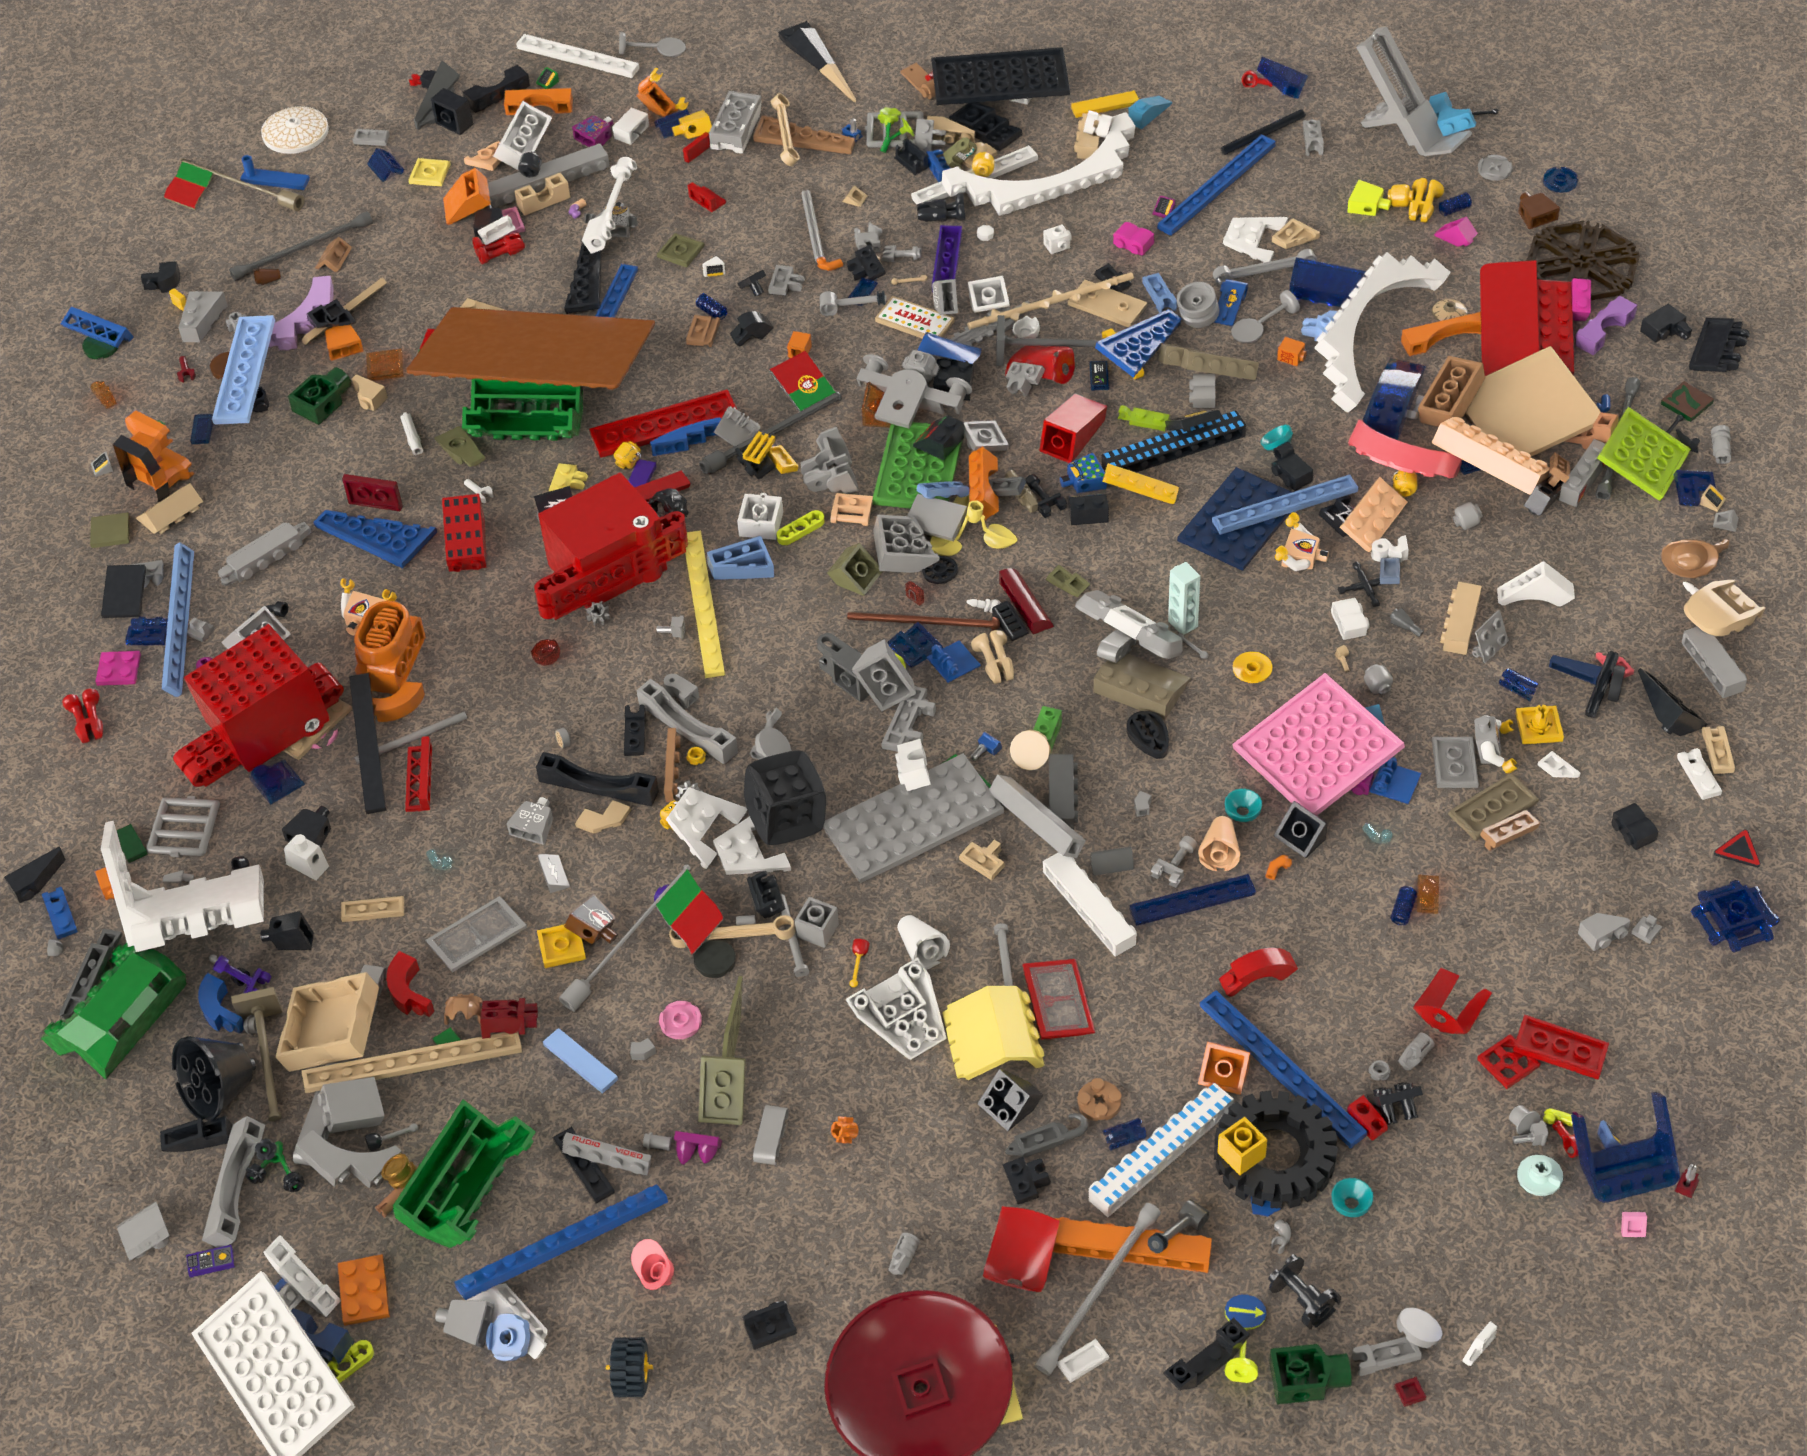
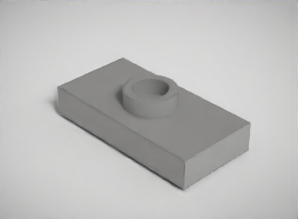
M356 129L353 144L386 146L390 136L389 130Z

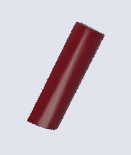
M1013 568L1000 570L999 583L1032 634L1034 635L1054 627L1020 573Z

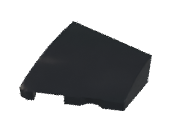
M337 299L325 306L321 304L307 313V320L315 328L353 325L356 323L350 312L344 309Z
M1349 495L1337 498L1333 505L1321 508L1318 514L1342 537L1348 534L1340 526L1355 508L1350 504L1351 497Z

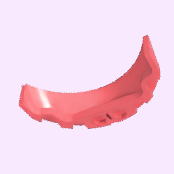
M1360 419L1348 441L1349 446L1357 448V453L1370 456L1372 461L1408 473L1417 472L1428 477L1442 475L1447 478H1454L1459 473L1463 460L1449 452L1426 449L1395 440L1373 430Z

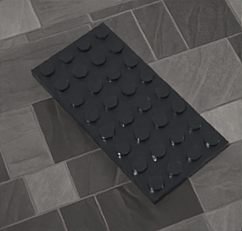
M1063 47L931 57L936 105L1070 95Z

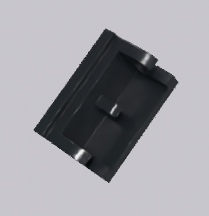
M909 139L903 140V148L901 150L900 146L896 145L894 159L912 174L917 175L928 169V155Z
M762 871L752 877H748L747 882L756 911L766 919L785 910V905L776 877L774 875L767 876V871Z

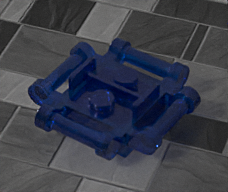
M1734 880L1728 885L1697 893L1701 904L1693 907L1691 914L1699 920L1709 936L1708 940L1712 946L1727 940L1731 951L1735 953L1743 947L1774 939L1770 927L1776 926L1780 922V918L1772 912L1762 897V891L1758 886L1748 888L1747 885L1742 886L1738 880ZM1704 913H1710L1721 931H1715ZM1759 929L1761 933L1738 940V938L1753 934L1754 930Z

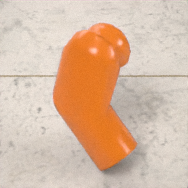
M1281 855L1272 860L1265 877L1275 880L1279 868L1288 869L1292 865V860L1287 855Z

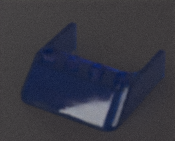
M1658 1092L1651 1093L1657 1122V1130L1652 1137L1591 1152L1584 1116L1577 1112L1571 1113L1580 1166L1594 1197L1598 1201L1607 1203L1670 1187L1678 1182L1680 1170L1667 1101L1664 1095Z

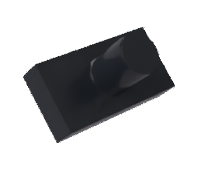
M761 270L737 284L740 289L749 285L756 297L764 293L758 280L765 277L766 274L764 270Z

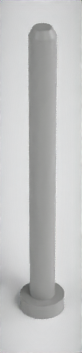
M781 894L785 905V910L781 911V914L791 917L784 894ZM785 925L786 930L791 927V925ZM795 933L789 939L796 965L794 968L795 976L802 977L809 974V968L803 962Z
M1000 923L995 925L993 929L994 934L998 935L1004 986H1013L1006 938L1009 929L1007 924Z

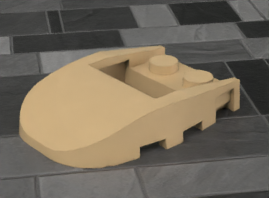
M1734 580L1711 582L1694 593L1684 605V612L1704 632L1714 636L1729 635L1731 631L1740 632L1745 626H1750L1756 617L1760 618L1763 615L1765 607H1759L1746 596L1740 588L1734 585Z

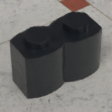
M1636 803L1613 812L1612 826L1615 831L1621 832L1628 846L1631 845L1637 850L1657 841L1658 829Z

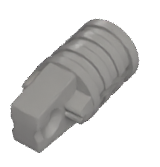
M1419 1033L1407 1046L1398 1062L1405 1070H1411L1435 1046L1434 1041L1427 1034Z
M910 1233L901 1234L893 1251L888 1269L892 1274H903L912 1262L915 1251L918 1248L917 1246L920 1243L916 1236Z

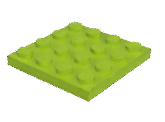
M1628 407L1597 459L1660 501L1691 449Z

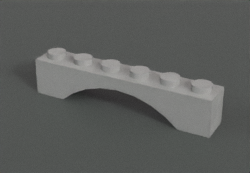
M649 679L637 689L639 706L644 705L646 711L669 727L676 728V732L702 748L725 765L738 753L736 737L723 728L708 726L692 717L677 704L665 688L652 679Z
M248 1116L232 1125L202 1241L217 1248L227 1246L236 1240L240 1225L238 1215L240 1189L246 1174V1168L255 1154V1146L258 1142H261L265 1128L264 1124Z

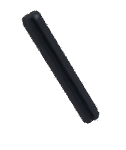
M1609 651L1585 710V715L1594 718L1598 712L1619 658L1617 652Z

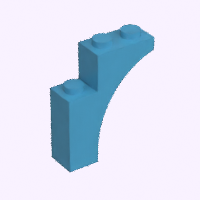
M1447 92L1430 96L1429 102L1438 117L1437 123L1443 136L1476 126L1471 110L1453 109Z

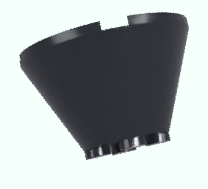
M187 1036L176 1042L172 1052V1070H176L179 1081L175 1083L177 1091L186 1108L197 1119L201 1118L207 1121L216 1119L250 1084L253 1070L256 1069L255 1061L253 1058H249L243 1044L240 1042L230 1043Z

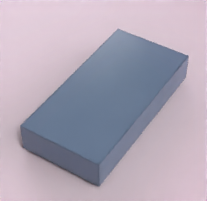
M1381 558L1380 584H1400V558Z

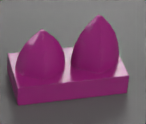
M675 1131L674 1140L677 1142V1156L682 1165L692 1157L696 1145L698 1146L699 1156L705 1164L715 1156L717 1149H721L722 1140L719 1137Z

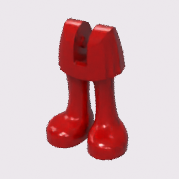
M518 232L507 234L488 245L482 243L479 237L472 238L475 253L481 264H486L491 259L506 253L512 256L525 248V243Z
M91 688L86 689L82 693V700L88 714L86 719L82 711L81 700L77 695L69 694L62 700L63 707L74 714L77 722L74 730L84 744L90 742L88 732L90 730L96 740L103 737V723L96 715V706L100 696L96 689Z

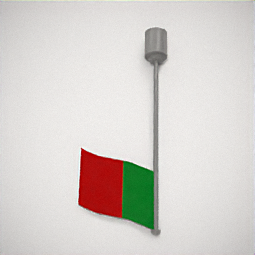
M689 865L683 866L684 869L591 975L586 980L575 979L562 993L559 1001L566 1008L573 1012L579 1008L592 993L589 982L655 907H657L670 928L684 941L691 955L698 950L724 920L716 904L697 885L689 872L691 869Z

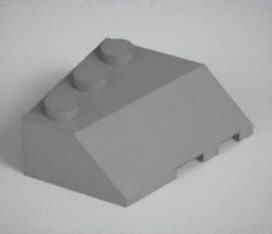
M877 515L873 534L879 571L920 572L922 569L939 561L940 557L937 553L933 552L930 541L927 542L923 536L924 532L915 517Z

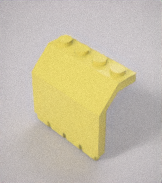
M986 986L947 1005L948 1009L943 1011L942 1015L945 1027H947L946 1032L949 1044L951 1045V1054L958 1079L966 1078L970 1080L1008 1061L1027 1060L1035 1068L1045 1066L1042 1058L1044 1057V1052L1038 1042L1040 1036L1033 1023L1035 1017L1029 1007L1031 1001L1025 991L1023 992L1017 986Z

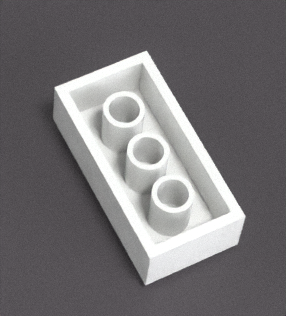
M522 101L493 157L518 170L521 155L526 152L535 151L552 117Z

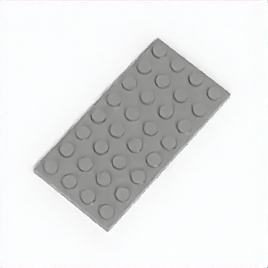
M964 753L928 770L930 785L907 791L905 784H899L825 820L823 829L860 883L1004 813V808L991 794L988 786Z

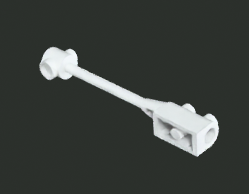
M621 157L616 165L611 166V173L617 180L607 207L599 217L589 220L582 241L590 253L602 250L605 247L606 241L611 239L610 231L615 229V223L612 220V210L623 181L628 180L631 177L632 171L637 169L636 162L629 157Z

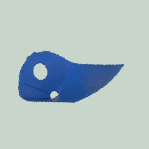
M926 332L918 351L962 362L966 360L968 363L973 364L980 356L982 349Z

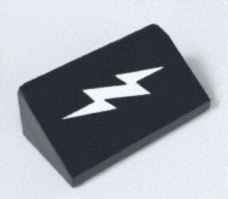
M570 486L536 495L534 499L538 512L541 513L573 495Z

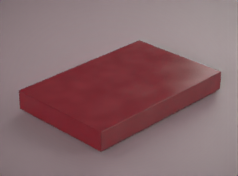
M349 474L343 475L342 480L349 504L399 512L402 510L403 504L396 481Z

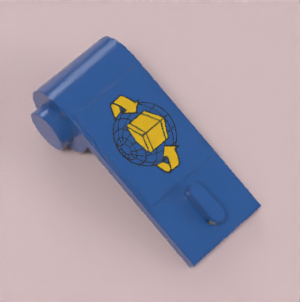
M1226 279L1221 284L1220 292L1222 293L1218 302L1220 311L1214 323L1233 327L1241 301H1244L1247 295L1248 283Z

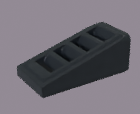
M1008 600L992 608V617L998 618L1000 627L1011 641L1029 634V631Z

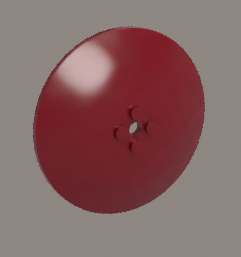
M915 1290L888 1296L868 1306L852 1319L841 1332L827 1362L824 1385L825 1399L836 1430L845 1443L859 1456H972L992 1438L1007 1413L1013 1389L1012 1362L1006 1343L998 1328L989 1317L973 1304L962 1298L939 1291ZM925 1383L927 1390L923 1393H917L915 1391L916 1385Z

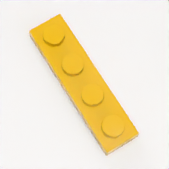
M1107 464L1102 481L1170 504L1175 503L1179 489L1178 486L1111 464Z

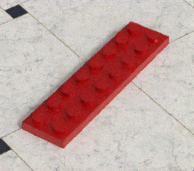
M727 389L589 429V433L599 457L602 458L613 455L623 442L628 443L631 441L638 447L651 444V441L681 427L719 417L722 419L728 407L731 406L733 408L736 406Z

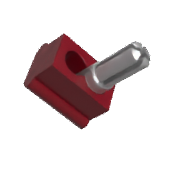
M1693 1164L1689 1165V1168L1682 1173L1675 1188V1192L1689 1198L1693 1197L1699 1183V1174L1696 1173L1697 1167L1695 1165L1692 1170Z

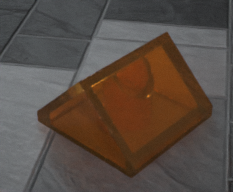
M870 381L866 384L862 404L863 426L890 428L891 423L875 418L884 392Z

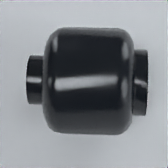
M526 152L521 155L518 170L525 177H535L539 174L542 160L537 153Z

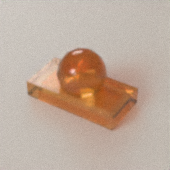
M1418 875L1417 912L1438 914L1439 876Z

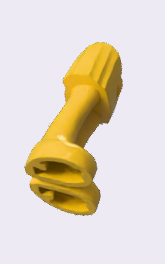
M1426 178L1414 181L1412 190L1416 196L1409 206V219L1411 221H1416L1418 214L1421 215V222L1426 223L1434 211L1433 199L1439 198L1444 194V187L1440 182L1436 180L1430 181L1426 199L1422 201L1423 195L1427 190L1428 181Z

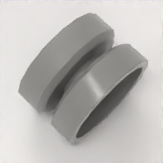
M1193 282L1187 284L1178 293L1176 301L1182 321L1186 325L1193 328H1203L1215 322L1219 316L1220 309L1212 286L1204 282Z

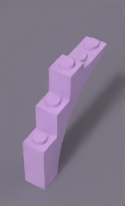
M331 276L313 277L312 287L302 304L291 314L274 324L269 347L278 346L279 350L296 349L297 334H307L315 328L307 320V313L321 304L325 306L333 301L334 287Z

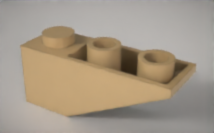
M927 116V120H934V130L946 131V135L943 136L933 135V140L956 143L966 137L975 143L974 130L945 117Z

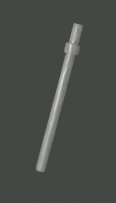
M465 712L459 713L379 746V754L381 755L467 719V715ZM355 756L354 759L359 764V756Z

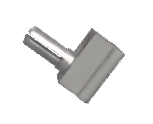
M682 615L680 617H672L671 626H657V632L672 633L673 637L683 639L686 630L684 617Z
M1541 1120L1540 1123L1531 1124L1530 1133L1513 1136V1143L1532 1142L1533 1146H1545L1548 1137L1545 1122Z

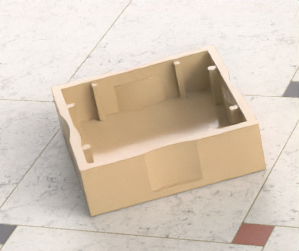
M364 972L341 977L330 982H318L293 988L287 1010L286 1024L281 1033L276 1053L278 1061L289 1072L363 1057L379 991V986L368 973Z

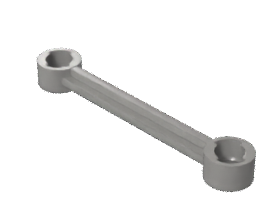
M1304 249L1295 257L1235 269L1219 266L1213 271V277L1216 284L1220 286L1226 279L1232 280L1234 278L1299 265L1303 269L1314 267L1317 263V258L1313 250Z

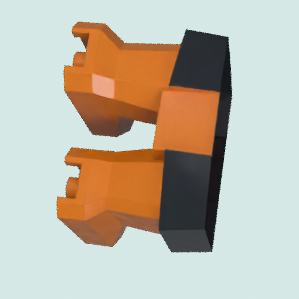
M137 410L125 419L126 426L133 436L129 439L120 435L113 443L125 484L135 490L132 482L138 479L154 487L159 502L169 496V488L178 480H188L195 474L188 470V467L192 464L186 457L166 448L173 442L172 439H167L166 435L170 432L167 426Z

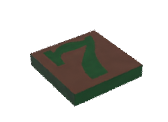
M1683 381L1661 400V405L1678 415H1682L1684 419L1691 422L1712 405L1714 399Z

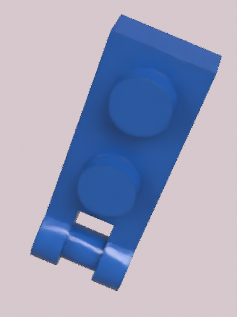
M62 886L56 888V891L48 893V891L42 893L57 939L59 940L77 933L78 931ZM59 898L60 901L52 903L53 900Z

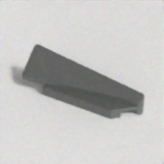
M103 929L97 943H91L59 1013L64 1020L70 1018L75 1013L73 1011L75 1006L81 1001L84 1002L89 997L87 995L89 990L98 984L113 949L123 935L122 932Z

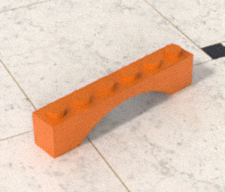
M1481 312L1402 330L1401 343L1407 354L1413 356L1426 353L1431 346L1446 337L1464 333L1481 334Z

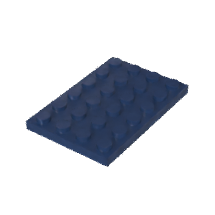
M1236 467L1178 535L1177 541L1244 571L1290 513L1221 535L1214 526L1212 517L1292 492Z

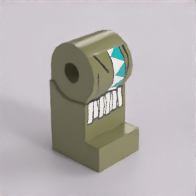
M966 137L957 141L943 153L948 166L951 168L958 166L961 169L960 164L976 153L977 145Z

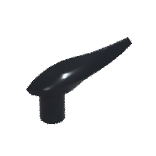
M1677 429L1676 432L1681 443L1689 447L1690 451L1698 453L1700 440L1698 438L1691 440Z

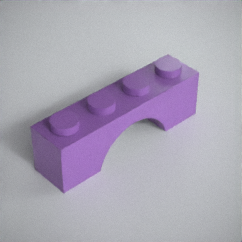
M1618 296L1614 301H1610L1608 306L1604 310H1600L1593 320H1589L1583 329L1578 330L1575 335V346L1591 355L1596 354L1604 346L1606 333L1603 329L1608 326L1625 327L1635 318L1637 305L1621 296Z

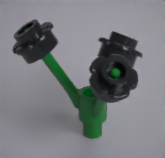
M267 1138L258 1142L255 1146L256 1156L260 1160H264V1162L260 1166L253 1164L251 1167H247V1179L253 1184H257V1182L262 1183L267 1175L264 1168L268 1163L281 1162L287 1174L283 1179V1188L290 1192L299 1191L304 1185L305 1180L298 1172H291L283 1154V1143L280 1141L274 1143Z

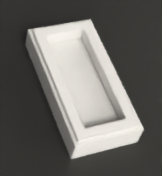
M1094 1339L1058 1361L1057 1366L1071 1383L1109 1360V1355L1099 1342Z

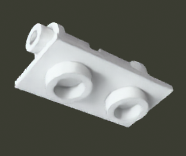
M506 215L477 232L484 244L488 245L516 230L510 216Z

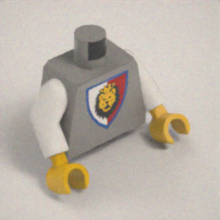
M1488 715L1476 718L1474 720L1475 736L1481 764L1492 763L1498 767L1502 766L1507 774L1516 770L1517 767L1514 765L1517 762L1513 758L1505 762L1504 758L1501 757L1499 730L1502 734L1513 731L1514 729L1509 726L1513 724V721L1509 719L1501 723L1494 716Z

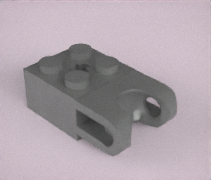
M824 633L819 636L817 648L823 654L819 659V667L832 677L833 683L858 701H863L869 694L852 671V668L862 654L831 633ZM823 642H831L832 646L828 647Z

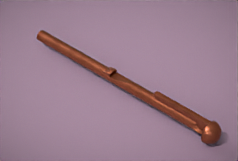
M848 612L847 614L848 620L992 628V631L998 630L1000 627V621L996 617H992V620L858 612Z

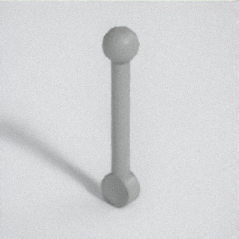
M1178 634L1183 642L1200 654L1202 659L1208 658L1209 655L1206 651H1202L1184 637V634Z

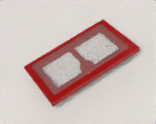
M1076 959L1022 964L1041 1040L1096 1033Z

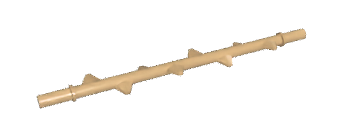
M1130 272L1092 285L1085 283L1082 288L1063 294L1054 290L1050 298L1030 304L1023 302L1021 307L1004 312L992 309L991 316H984L982 319L967 323L969 330L984 325L987 326L990 323L996 322L998 315H1005V319L1011 318L1014 321H1018L1019 314L1038 308L1048 309L1049 305L1067 299L1079 302L1083 294L1100 289L1109 290L1110 286H1116L1119 283L1132 280L1134 276Z

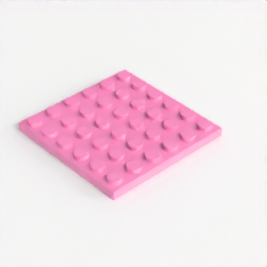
M1326 673L1232 744L1234 750L1291 803L1296 801L1315 815H1319L1405 748L1404 742Z

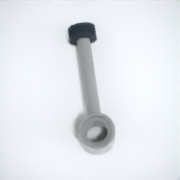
M826 291L820 295V313L824 316H833L837 313L838 306L878 302V306L882 303L886 305L887 297L884 291L882 293L877 291V295L837 299V295L834 292Z

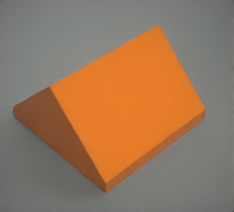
M1208 1041L1198 1084L1210 1087L1215 1083L1226 1092L1241 1095L1249 1071L1251 1052Z

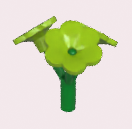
M889 107L880 110L881 114L878 115V119L886 127V137L881 146V152L886 153L891 140L900 134L903 135L908 132L913 137L915 136L908 122L901 118L903 127L890 137L891 125L899 120L898 116H901V112L896 108Z

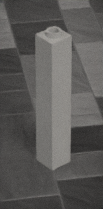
M997 774L989 789L991 794L1061 855L1077 858L1086 840L1014 779Z

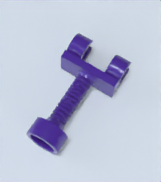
M220 955L213 966V970L219 974L224 971L246 983L247 986L243 994L259 990L253 988L255 982L257 981L259 984L269 983L272 977L260 968L255 970L250 977L235 967H231L228 963L229 959L223 955Z

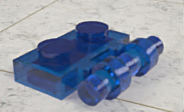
M139 617L138 619H131V626L128 627L125 639L126 644L165 645L168 618L156 617L155 619H146V617Z

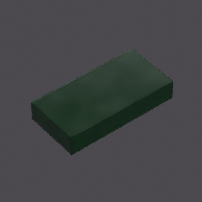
M131 824L116 830L122 852L128 863L148 855Z

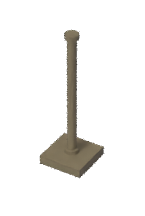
M270 987L231 996L236 1014L242 1017L243 1022L248 1016H255L270 1111L268 1119L272 1122L282 1119V1115L278 1110L264 1017L283 1012L275 988Z

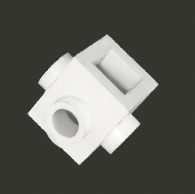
M1063 224L1044 230V245L1051 254L1070 248L1072 236Z

